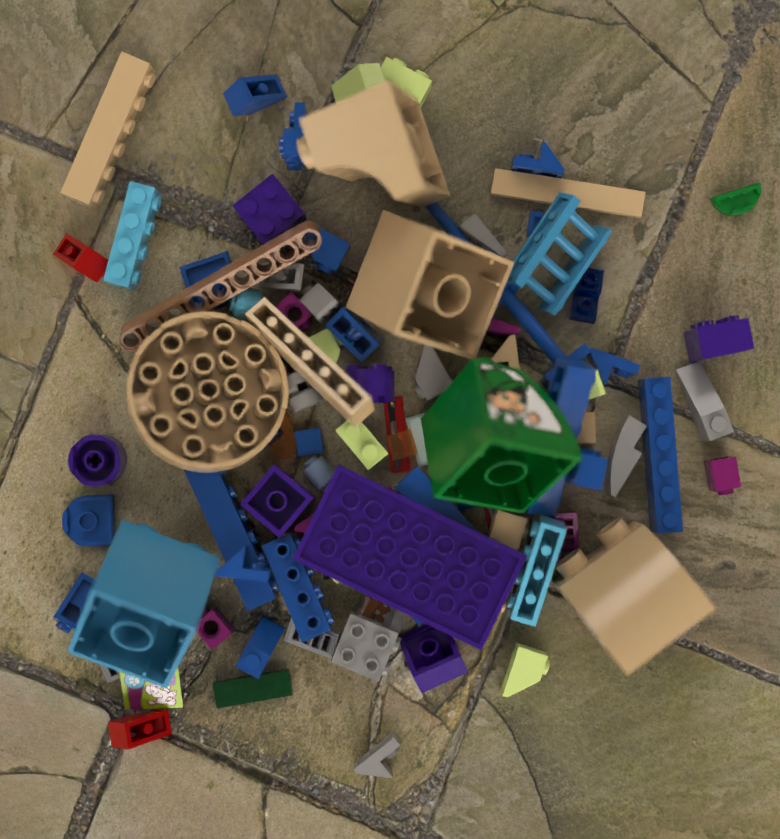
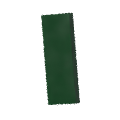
M289 668L261 673L259 679L248 675L213 682L217 709L293 695Z

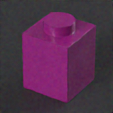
M727 456L704 461L709 491H718V495H727L734 493V488L741 487L736 457Z

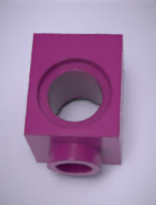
M292 292L275 306L287 319H289V312L291 310L300 309L302 311L301 319L291 322L302 333L313 324L311 320L314 316Z
M214 607L211 611L208 608L203 610L196 630L211 650L235 631L234 627L217 607ZM208 620L217 622L219 627L217 632H211L207 629L206 623Z

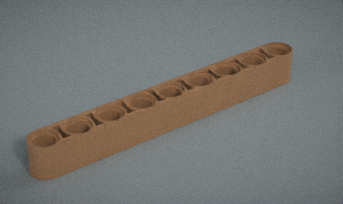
M312 221L302 222L129 320L121 328L120 346L128 352L137 351L147 336H150L163 323L184 314L207 312L317 250L322 242L319 226ZM307 232L316 234L312 240L303 239V235ZM284 245H290L293 247V250L284 253L280 251V248ZM268 258L271 262L268 265H260L258 260ZM241 270L246 271L248 275L244 278H239L235 273ZM217 283H222L226 288L216 290L213 286ZM194 296H200L204 300L202 302L196 303L192 301L191 298ZM173 308H177V309H179L182 313H181V314H178V315H174V314H171V313L169 312V310H170V309H173ZM156 321L160 325L157 327H151L148 325V322ZM133 333L138 338L130 339L126 334Z

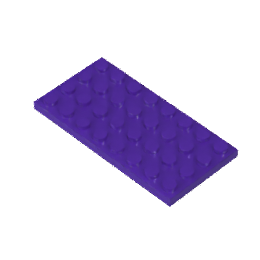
M338 464L293 559L482 651L527 555Z

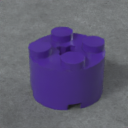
M371 364L370 369H368V367H361V365H345L344 372L372 398L373 403L394 402L395 371L392 370L391 366Z
M87 435L71 448L68 455V466L72 475L83 485L91 487L108 485L122 477L127 466V454L123 444L111 436ZM94 458H102V463L94 462Z

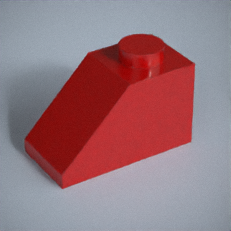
M67 233L53 253L54 256L96 283L105 275L108 259Z
M168 709L135 713L108 721L111 746L113 748L129 750L172 734Z

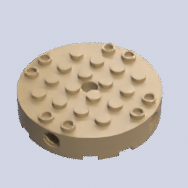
M193 312L175 317L163 323L150 336H147L135 353L131 363L126 389L129 416L135 431L144 444L155 455L169 464L188 471L201 473L220 472L235 468L260 453L271 441L282 424L289 395L285 367L275 347L251 324L218 312ZM210 387L214 390L215 395L212 397L205 396L201 392V388Z

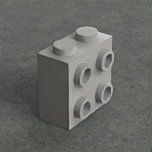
M351 610L331 662L379 682L382 675L387 676L392 663L388 661L391 651L396 653L401 638L398 637V632L363 618Z

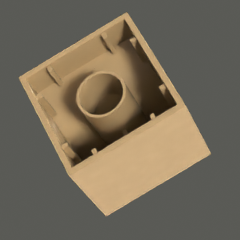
M387 80L299 119L305 136L297 139V148L303 163L308 169L316 167L318 172L351 182L362 178L375 177L387 188L394 199L419 207L428 206L451 196L418 99L391 81Z

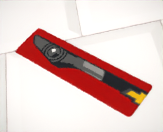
M395 397L393 403H383L391 473L411 470L403 397Z

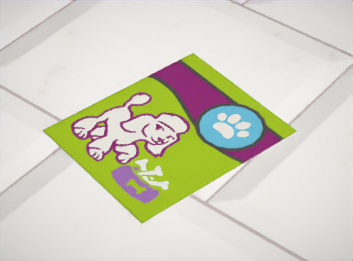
M178 668L167 689L119 672L125 710L183 708Z

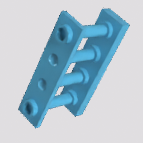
M559 192L514 258L513 262L515 263L507 280V283L520 288L524 284L527 285L543 299L538 309L553 316H556L558 311L562 309L564 302L613 232L610 228L594 225L592 228L575 212L581 201L575 195ZM568 220L586 236L579 248L575 247L561 234V230ZM553 242L558 244L572 257L564 270L546 255ZM539 263L558 278L550 291L532 277V272Z

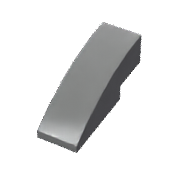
M630 415L623 417L616 430L609 451L606 468V494L612 497H616L642 455L634 446L647 426Z

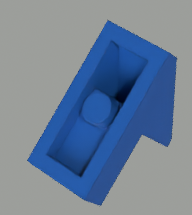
M544 140L540 145L538 159H534V156L530 154H519V156H514L510 170L555 178H562L564 174L563 166Z
M590 348L592 351L586 355L590 365L598 370L603 386L606 385L612 369L614 370L613 374L628 379L629 375H637L640 368L639 364L594 348Z
M247 545L217 569L215 576L268 582L271 577V568H265L266 564L260 562H250V566H246Z

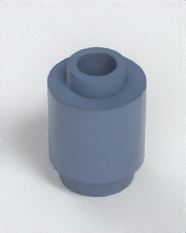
M314 455L303 464L306 468L303 473L317 490L321 489L325 493L335 470L323 456L317 458Z

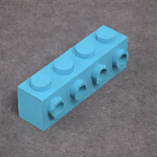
M133 181L129 182L103 281L110 285L135 291L136 285L140 283L142 263L148 254L147 244L149 237L154 232V218L156 211L160 209L162 201L161 193L155 187Z
M539 515L537 522L533 521L529 536L532 537L530 546L525 545L523 554L527 555L522 570H520L514 582L517 585L515 593H510L506 608H510L511 620L536 627L567 531L565 522Z

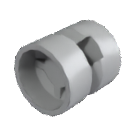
M298 372L287 376L288 393L291 396L289 403L294 413L324 401L323 396ZM302 385L305 390L299 392L298 386Z

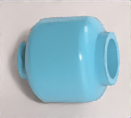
M248 288L229 299L228 311H232L234 318L248 321L245 313L263 299L262 292L258 289Z

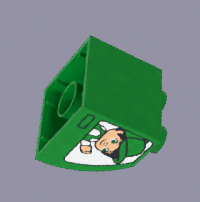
M473 358L468 362L461 373L440 394L436 402L421 418L433 498L523 514L583 459L578 442L569 423L546 392L521 370L496 364L489 358Z

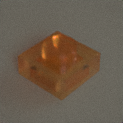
M411 429L386 436L393 461L418 454Z

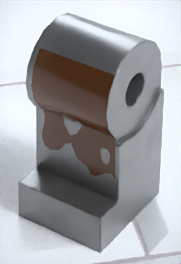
M362 593L355 612L363 618L382 624L398 633L406 615Z

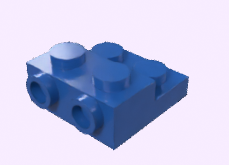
M294 102V111H290L289 114L290 127L292 128H284L283 137H279V153H281L284 163L287 164V170L300 171L302 167H306L297 148V139L305 136L299 120L308 115L305 102Z
M83 572L53 616V619L57 621L55 626L68 634L71 630L75 632L95 579Z

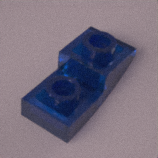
M587 268L574 288L569 320L589 324L595 323L599 296L602 291L604 270Z

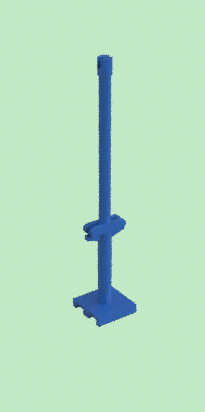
M438 202L425 206L448 236L472 245ZM506 282L497 306L502 304L506 306L554 366L557 358L581 361L592 351L584 343L567 357L516 296V292L520 287ZM554 368L540 380L545 389L549 387Z

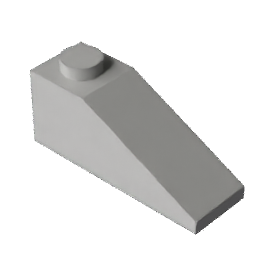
M698 361L676 369V375L701 441H711L733 433L734 430L726 409L701 362Z

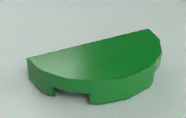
M761 182L713 196L710 200L714 208L722 214L741 216L752 210L761 195Z

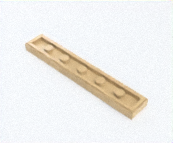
M498 168L494 169L490 195L552 204L559 192L575 195L581 201L576 209L634 218L642 217L645 198L644 191Z

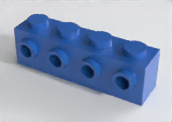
M289 533L262 545V548L301 642H306L333 630L332 623H335L330 609L324 608L321 600L325 597L320 585H315L311 576L315 575L314 570L293 559L301 540L299 537L295 538L293 534Z

